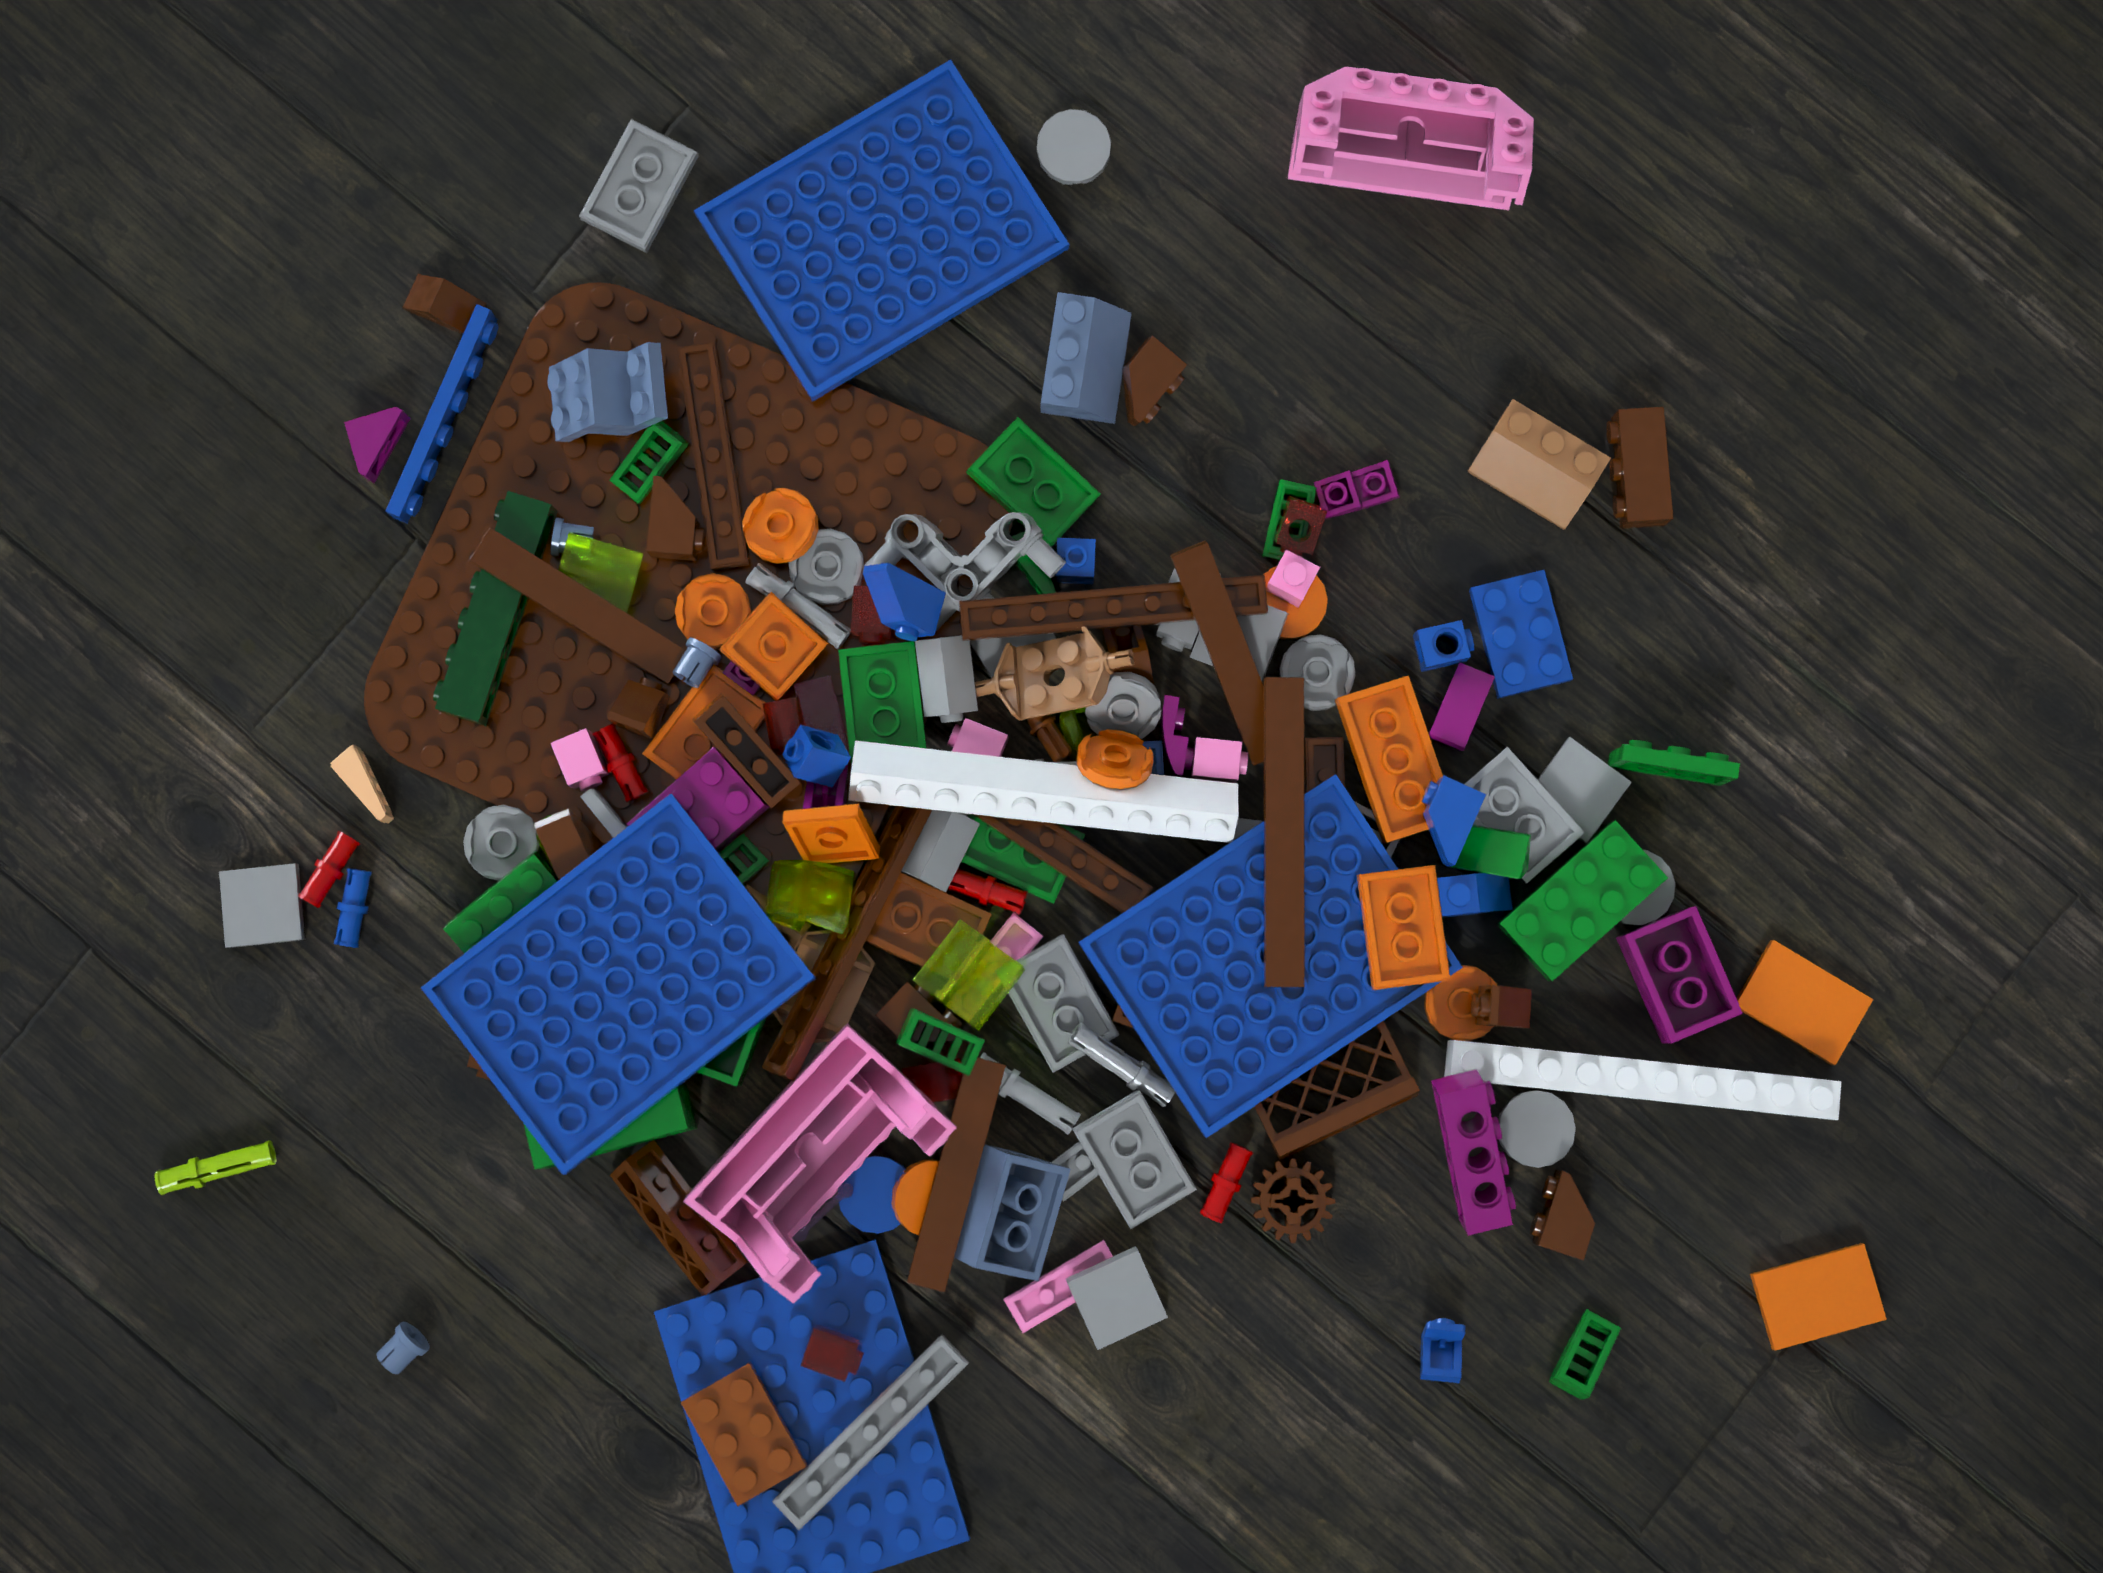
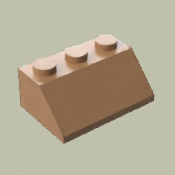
M1512 399L1467 472L1565 530L1591 492L1611 457Z

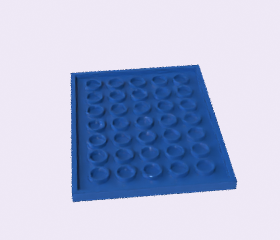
M951 60L694 210L697 219L812 402L1069 249L1068 241Z
M1336 774L1304 794V987H1264V821L1078 942L1205 1138L1232 1122L1440 983L1433 982L1372 990L1357 875L1398 870V868ZM1446 943L1449 973L1451 976L1463 967Z
M669 794L428 981L421 989L559 1171L566 1175L816 979V977L673 794Z
M877 1239L810 1260L821 1275L814 1281L812 1287L802 1294L794 1304L761 1277L654 1311L681 1402L751 1362L805 1461L809 1465L915 1361ZM929 1404L800 1530L795 1527L772 1501L804 1469L737 1506L684 1410L734 1573H872L970 1540L968 1528Z

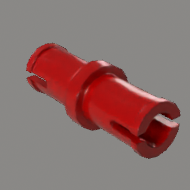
M610 724L601 728L600 731L594 732L592 735L608 763L605 768L608 773H613L626 803L647 794L649 791L633 763L636 759L633 753H628L616 729V725Z
M338 831L337 836L321 860L317 858L314 863L316 869L301 893L298 894V897L320 908L321 903L336 879L341 880L344 876L341 871L360 843L343 832Z
M960 868L957 869L948 887L949 891L978 899L979 904L987 907L988 904H992L1016 912L1019 915L1026 902L1024 899L1028 895V891L996 882V877L989 875L987 878Z
M1233 1142L1229 1144L1230 1147L1219 1172L1214 1173L1211 1181L1214 1183L1203 1208L1200 1210L1201 1215L1219 1223H1223V1218L1234 1193H1239L1242 1187L1239 1182L1253 1154L1251 1150Z

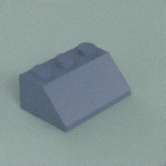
M1057 293L1041 397V413L1115 424L1131 312L1094 297Z
M985 1144L954 1258L977 1269L1039 1281L1071 1169L1016 1151Z

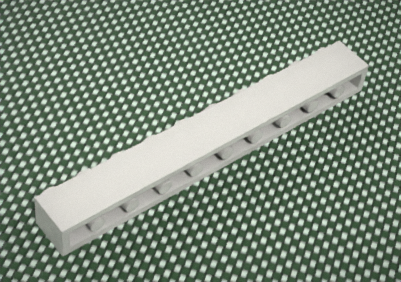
M855 741L848 798L850 801L1227 843L1233 841L1239 816L1237 783L1150 774L1145 782L1136 787L1125 789L1106 788L1091 782L1083 776L1077 765Z
M1459 1040L1447 1041L1444 1077L1477 1069L1483 1081H1490L1491 1084L1838 1120L1841 1081Z

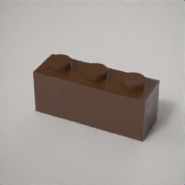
M1664 407L1618 409L1611 417V421L1607 422L1606 427L1607 441L1609 444H1613L1614 458L1610 459L1609 465L1610 478L1617 483V495L1613 497V515L1615 518L1620 519V529L1666 526L1673 520Z
M722 694L692 718L695 724L771 809L800 784L798 779L794 778L791 771Z

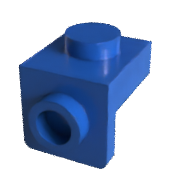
M1445 1318L1435 1319L1426 1323L1421 1334L1420 1379L1451 1383L1460 1382L1462 1340L1465 1336V1325L1455 1324L1453 1320Z

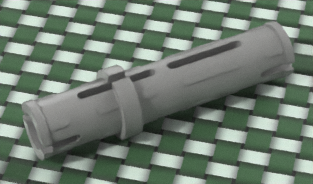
M758 563L748 575L745 581L746 584L765 596L772 592L810 628L837 650L851 634V628H848L817 604L803 596L795 589V584L791 581H783L761 563Z
M1080 1023L1070 1036L1068 1044L1121 1077V1079L1127 1082L1126 1086L1130 1089H1139L1162 1107L1166 1106L1167 1102L1173 1097L1175 1091L1170 1083L1149 1069L1150 1065L1145 1061L1139 1062L1120 1048L1093 1032L1085 1024Z
M984 1052L980 1057L982 1059L997 1062L994 1059L987 1056V1054ZM1005 1067L998 1094L1004 1098L1008 1095L1069 1135L1081 1114L1020 1077V1071L1015 1068L1011 1071Z

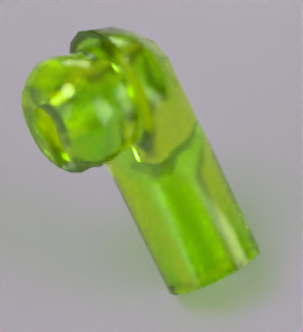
M1085 707L1060 712L1059 725L1064 738L1072 750L1078 749V745L1084 738L1076 714L1085 712Z

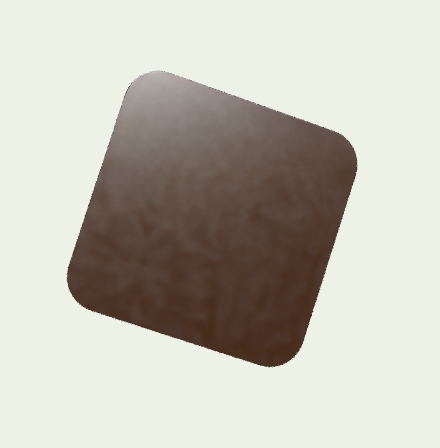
M595 282L576 285L553 296L538 310L528 326L370 668L365 684L364 707L368 725L377 742L390 756L402 764L497 806L507 805L519 808L530 816L533 822H538L569 808L605 845L613 837L580 797L586 791H581L579 787L573 789L567 785L550 743L585 728L594 733L598 730L600 731L605 726L613 724L607 719L610 709L627 681L632 680L639 683L641 677L662 684L661 691L670 697L657 730L658 733L691 690L692 686L683 682L685 677L680 680L675 675L666 685L531 599H528L487 725L483 726L435 709L437 702L433 701L434 691L438 681L445 679L449 667L445 664L446 655L450 645L457 643L461 629H458L460 613L464 607L469 608L473 593H470L471 580L476 571L481 572V568L471 563L469 559L489 528L495 530L497 521H494V513L499 500H505L507 491H511L552 504L558 511L556 517L563 518L564 523L594 527L590 557L565 553L553 556L551 555L553 524L542 560L685 650L687 649L685 646L687 639L677 625L675 607L677 597L682 589L684 590L686 585L696 577L711 573L730 577L740 584L748 595L752 611L766 597L745 583L748 575L758 563H761L783 581L792 582L789 573V562L776 564L764 561L753 553L748 545L747 551L750 565L712 571L706 535L704 551H698L697 561L651 557L646 548L652 491L641 504H638L609 481L647 428L628 436L588 433L570 442L556 441L555 429L551 423L553 408L551 391L548 388L549 367L587 348L628 352L646 342L661 343L668 418L663 420V422L689 442L681 456L662 478L694 514L700 523V528H704L677 347L715 342L742 518H744L747 507L757 496L764 492L768 494L777 488L796 490L811 502L818 515L819 530L834 529L847 534L857 543L863 554L865 565L886 542V533L891 529L893 521L900 515L916 514L923 516L944 533L943 539L958 554L969 555L985 539V532L992 524L1009 512L966 473L967 469L988 448L979 440L846 382L812 402L783 355L628 288L611 283ZM661 436L656 438L657 442L667 450L669 449L671 444ZM651 448L646 450V453L657 462L661 460L662 457ZM641 460L636 462V465L648 475L653 471ZM630 471L626 474V477L638 487L643 485L644 482ZM909 521L904 527L905 538L913 542L918 537L919 529L913 521ZM1012 521L1009 526V533L1011 532L1014 521ZM902 557L895 565L901 570L936 587L908 558ZM963 574L958 579L957 587L959 592L967 596L973 589V582L966 574ZM864 577L861 586L851 598L834 605L817 604L836 620L852 629L851 634L839 649L909 642L897 637L895 630L881 623ZM956 610L935 632L934 636L918 637L917 641L962 635L960 612ZM827 642L826 647L778 701H775L762 688L755 694L773 708L756 733L789 770L790 768L782 754L787 742L794 736L800 724L839 735L849 753L839 653L829 642ZM715 650L722 657L718 665L715 666L724 671L731 660L720 650ZM923 710V719H924V726H925L928 717H924V710ZM616 726L628 753H633L636 759L633 763L649 792L626 803L613 773L601 777L603 783L592 789L601 793L628 827L627 823L676 779L642 754L653 739ZM598 745V748H599V750H600V752H601V755H602V757H603V760H604L605 764L607 765L608 763H607V761H606V759H605V757H604V755H603V753H602V751H601V749H600V747H599V745ZM849 760L847 763L846 805L859 804L874 836H876L889 805L848 800L852 768ZM798 779L800 784L772 809H767L736 838L743 833L769 860L746 884L803 921L810 922L824 916L842 902L852 889L865 860L805 865L782 822L784 811L803 809L807 781ZM740 850L734 853L747 868L753 864ZM727 860L726 863L737 877L741 874Z

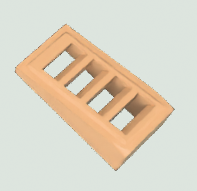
M354 744L349 746L330 763L332 769L378 821L389 824L394 819L392 811L364 752Z

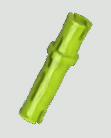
M268 1140L261 1144L233 1150L202 1160L199 1157L189 1159L187 1164L155 1171L156 1187L160 1195L194 1186L196 1189L202 1188L209 1181L268 1165H275L277 1162L276 1152L272 1142Z

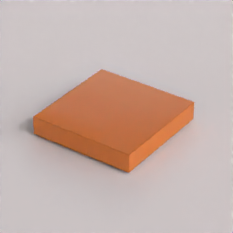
M770 592L719 650L769 696L778 701L828 643L777 596Z
M859 804L787 810L783 813L782 822L805 865L879 858L880 846Z

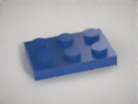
M1545 570L1469 589L1490 673L1492 676H1495L1493 684L1497 699L1573 680Z

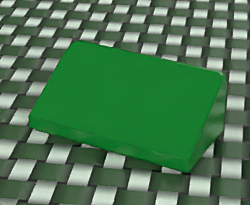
M1473 825L1456 865L1451 868L1521 879L1528 871L1531 835Z

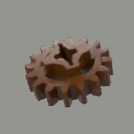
M1290 1158L1288 1167L1284 1168L1280 1161L1277 1160L1274 1162L1275 1172L1271 1173L1266 1169L1261 1171L1266 1179L1264 1183H1253V1186L1260 1191L1259 1196L1250 1197L1251 1203L1259 1204L1260 1209L1253 1213V1217L1255 1219L1264 1217L1266 1221L1261 1229L1266 1232L1274 1227V1238L1278 1241L1283 1237L1284 1233L1288 1234L1290 1243H1295L1297 1234L1300 1233L1309 1241L1311 1240L1309 1230L1315 1228L1321 1233L1324 1231L1322 1224L1319 1222L1321 1218L1332 1219L1333 1215L1326 1211L1325 1208L1326 1205L1335 1204V1199L1326 1197L1325 1192L1329 1191L1333 1186L1330 1182L1321 1184L1319 1180L1324 1174L1321 1169L1313 1174L1310 1173L1311 1162L1305 1161L1302 1167L1298 1168L1296 1159ZM1300 1175L1307 1178L1314 1185L1317 1193H1307L1301 1187ZM1285 1176L1284 1185L1276 1193L1269 1192L1272 1184L1280 1177ZM1290 1190H1295L1297 1196L1310 1201L1298 1203L1295 1205V1210L1290 1211L1288 1205L1275 1200L1289 1197ZM1268 1208H1278L1284 1214L1285 1225L1274 1220ZM1309 1208L1316 1209L1312 1218L1300 1225L1301 1216Z

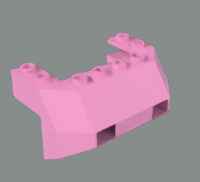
M1343 67L1304 87L1294 131L1288 179L1509 210L1512 198H1515V204H1523L1532 172L1534 118L1495 87L1410 76L1403 73L1395 74L1374 71L1367 68Z
M847 1023L819 1050L797 1074L795 1080L791 1081L713 1164L688 1193L684 1202L733 1240L761 1278L794 1304L802 1294L812 1287L814 1281L821 1274L792 1237L810 1222L812 1216L828 1199L836 1194L842 1183L862 1166L868 1155L888 1138L895 1126L910 1140L912 1138L929 1157L947 1141L949 1135L957 1127L915 1084Z

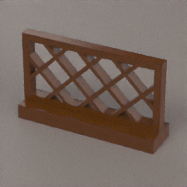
M1384 1021L1376 1025L1381 1035L1377 1049L1356 1043L1353 1040L1347 1044L1348 1049L1342 1066L1327 1060L1319 1063L1320 1065L1340 1071L1333 1091L1311 1084L1318 1066L1317 1064L1311 1069L1307 1082L1299 1079L1291 1082L1305 1087L1298 1108L1278 1101L1277 1097L1280 1090L1275 1092L1272 1098L1268 1097L1263 1100L1270 1104L1267 1114L1261 1102L1254 1106L1279 1161L1419 1095L1420 1090L1414 1078L1411 1077ZM1383 1042L1390 1054L1381 1051ZM1352 1048L1374 1055L1368 1075L1346 1068ZM1378 1057L1393 1061L1401 1076L1388 1082L1372 1077ZM1344 1073L1366 1080L1360 1095L1350 1098L1337 1093ZM1370 1082L1379 1085L1367 1091ZM1309 1089L1331 1097L1326 1111L1317 1115L1303 1110ZM1335 1098L1344 1101L1332 1108ZM1274 1106L1296 1113L1292 1126L1276 1134L1270 1122ZM1300 1115L1309 1117V1119L1297 1124Z

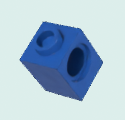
M1057 538V554L1066 561V564L1056 573V583L1094 584L1096 539Z
M1462 620L1420 629L1413 634L1421 672L1459 664V662L1464 663L1471 657L1470 651H1474L1472 633L1469 628L1464 629ZM1445 636L1453 641L1454 652L1452 654H1442L1437 649L1436 639L1438 637Z
M801 724L794 736L787 742L782 754L794 778L828 787L834 786L851 759L839 735Z

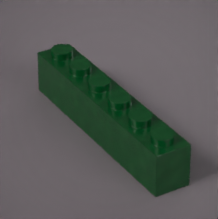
M507 491L505 500L500 499L495 509L494 521H497L495 531L542 560L558 511L552 504ZM481 569V572L476 571L471 580L470 593H473L469 608L464 607L460 613L458 629H461L457 643H452L448 649L445 664L449 667L445 679H440L436 685L433 701L437 702L435 709L442 713L486 726L529 598Z

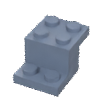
M646 342L628 352L587 348L549 367L548 388L551 391L553 408L551 423L555 429V440L558 442H570L588 433L628 436L668 418L661 343Z

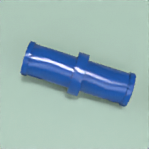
M347 868L342 902L338 901L337 910H340L336 938L333 944L359 948L363 915L368 914L369 906L365 904L372 872Z

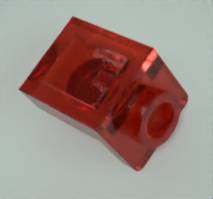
M959 1058L954 1059V1061L961 1063ZM938 1062L902 1068L903 1074L932 1102L945 1101L957 1097L963 1073Z

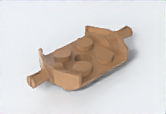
M1082 627L1084 633L1015 647L1011 643H1006L992 679L975 682L976 698L996 694L1001 698L1012 716L1019 721L1098 705L1107 693L1110 674H1114L1113 669L1129 665L1133 666L1134 655L1131 649L1111 654L1106 652L1093 633L1086 627ZM1058 669H1063L1065 672L1064 680L1057 686H1050L1049 678L1051 674Z
M832 930L807 932L800 942L796 953L810 971ZM862 947L814 1043L830 1041L847 1023L849 1024L873 967L876 965L864 947ZM800 991L772 1012L782 1026Z

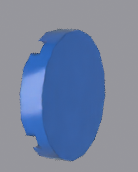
M867 1157L862 1166L842 1183L838 1189L837 1197L841 1212L851 1225L863 1232L879 1234L893 1230L901 1224L896 1219L891 1204L892 1189L896 1180H899L905 1170L902 1164L890 1157Z

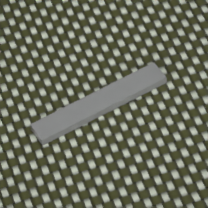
M941 1334L772 1502L800 1530L969 1364V1361Z

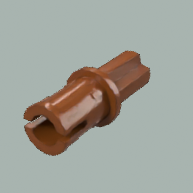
M1049 714L1026 719L1032 729L1030 731L1031 735H1037L1053 762H1061L1071 755L1072 748L1055 724L1057 722L1056 716L1051 717Z

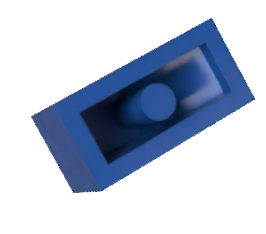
M890 563L864 566L863 576L883 625L895 630L897 637L908 641H917L918 637L935 635L946 592Z
M1444 775L1438 779L1437 783L1430 781L1421 802L1427 804L1423 815L1441 862L1450 868L1456 865L1486 794Z
M1477 873L1437 878L1442 918L1513 910L1509 877Z

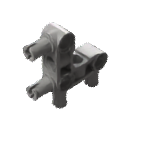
M1012 512L1001 517L985 532V539L969 555L958 554L943 539L944 533L923 516L905 514L900 515L893 521L891 529L886 533V542L864 566L890 563L895 566L902 557L908 558L938 589L946 592L936 628L937 631L956 610L959 611V601L994 598L990 594L992 592L991 588L1021 556L1027 555L1049 578H1052L1066 564V561L1042 539L1044 537L1043 531L1037 526L1033 517L1026 513ZM1015 519L1021 520L1026 529L1025 535L1018 541L1013 539L1009 533V526ZM909 521L916 523L919 529L918 537L913 542L908 541L903 532L905 525ZM963 574L968 575L973 582V589L967 596L961 594L957 587L958 579Z

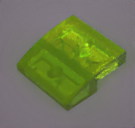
M569 532L558 570L627 613L644 553Z
M776 860L771 867L765 913L772 922L797 931H801L805 922L843 934L849 921L854 871L815 861Z
M960 919L913 981L954 1014L979 1031L1025 972V968Z

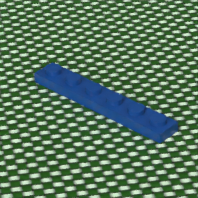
M476 304L386 508V512L399 521L408 524L410 517H415L418 514L423 502L421 492L426 481L431 482L438 468L436 458L441 447L445 448L451 440L453 434L451 424L456 413H461L466 406L468 400V392L466 390L471 378L476 379L482 369V353L486 344L491 345L497 335V318L488 308Z

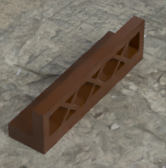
M654 1140L628 1157L610 1174V1177L701 1296L709 1294L748 1263L729 1237L684 1202L685 1197L692 1189Z

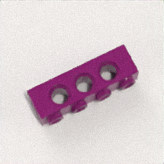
M1477 1069L1431 1080L1458 1217L1467 1236L1513 1225L1510 1210L1516 1209V1204L1511 1187H1505L1503 1175L1509 1174V1168L1504 1152L1498 1151L1496 1140L1502 1139V1132L1497 1117H1492L1490 1105L1495 1104V1096L1490 1081L1484 1082ZM1476 1112L1473 1119L1465 1122L1461 1121L1466 1113ZM1483 1147V1150L1478 1155L1468 1156L1472 1149ZM1490 1182L1485 1190L1475 1191L1481 1183Z

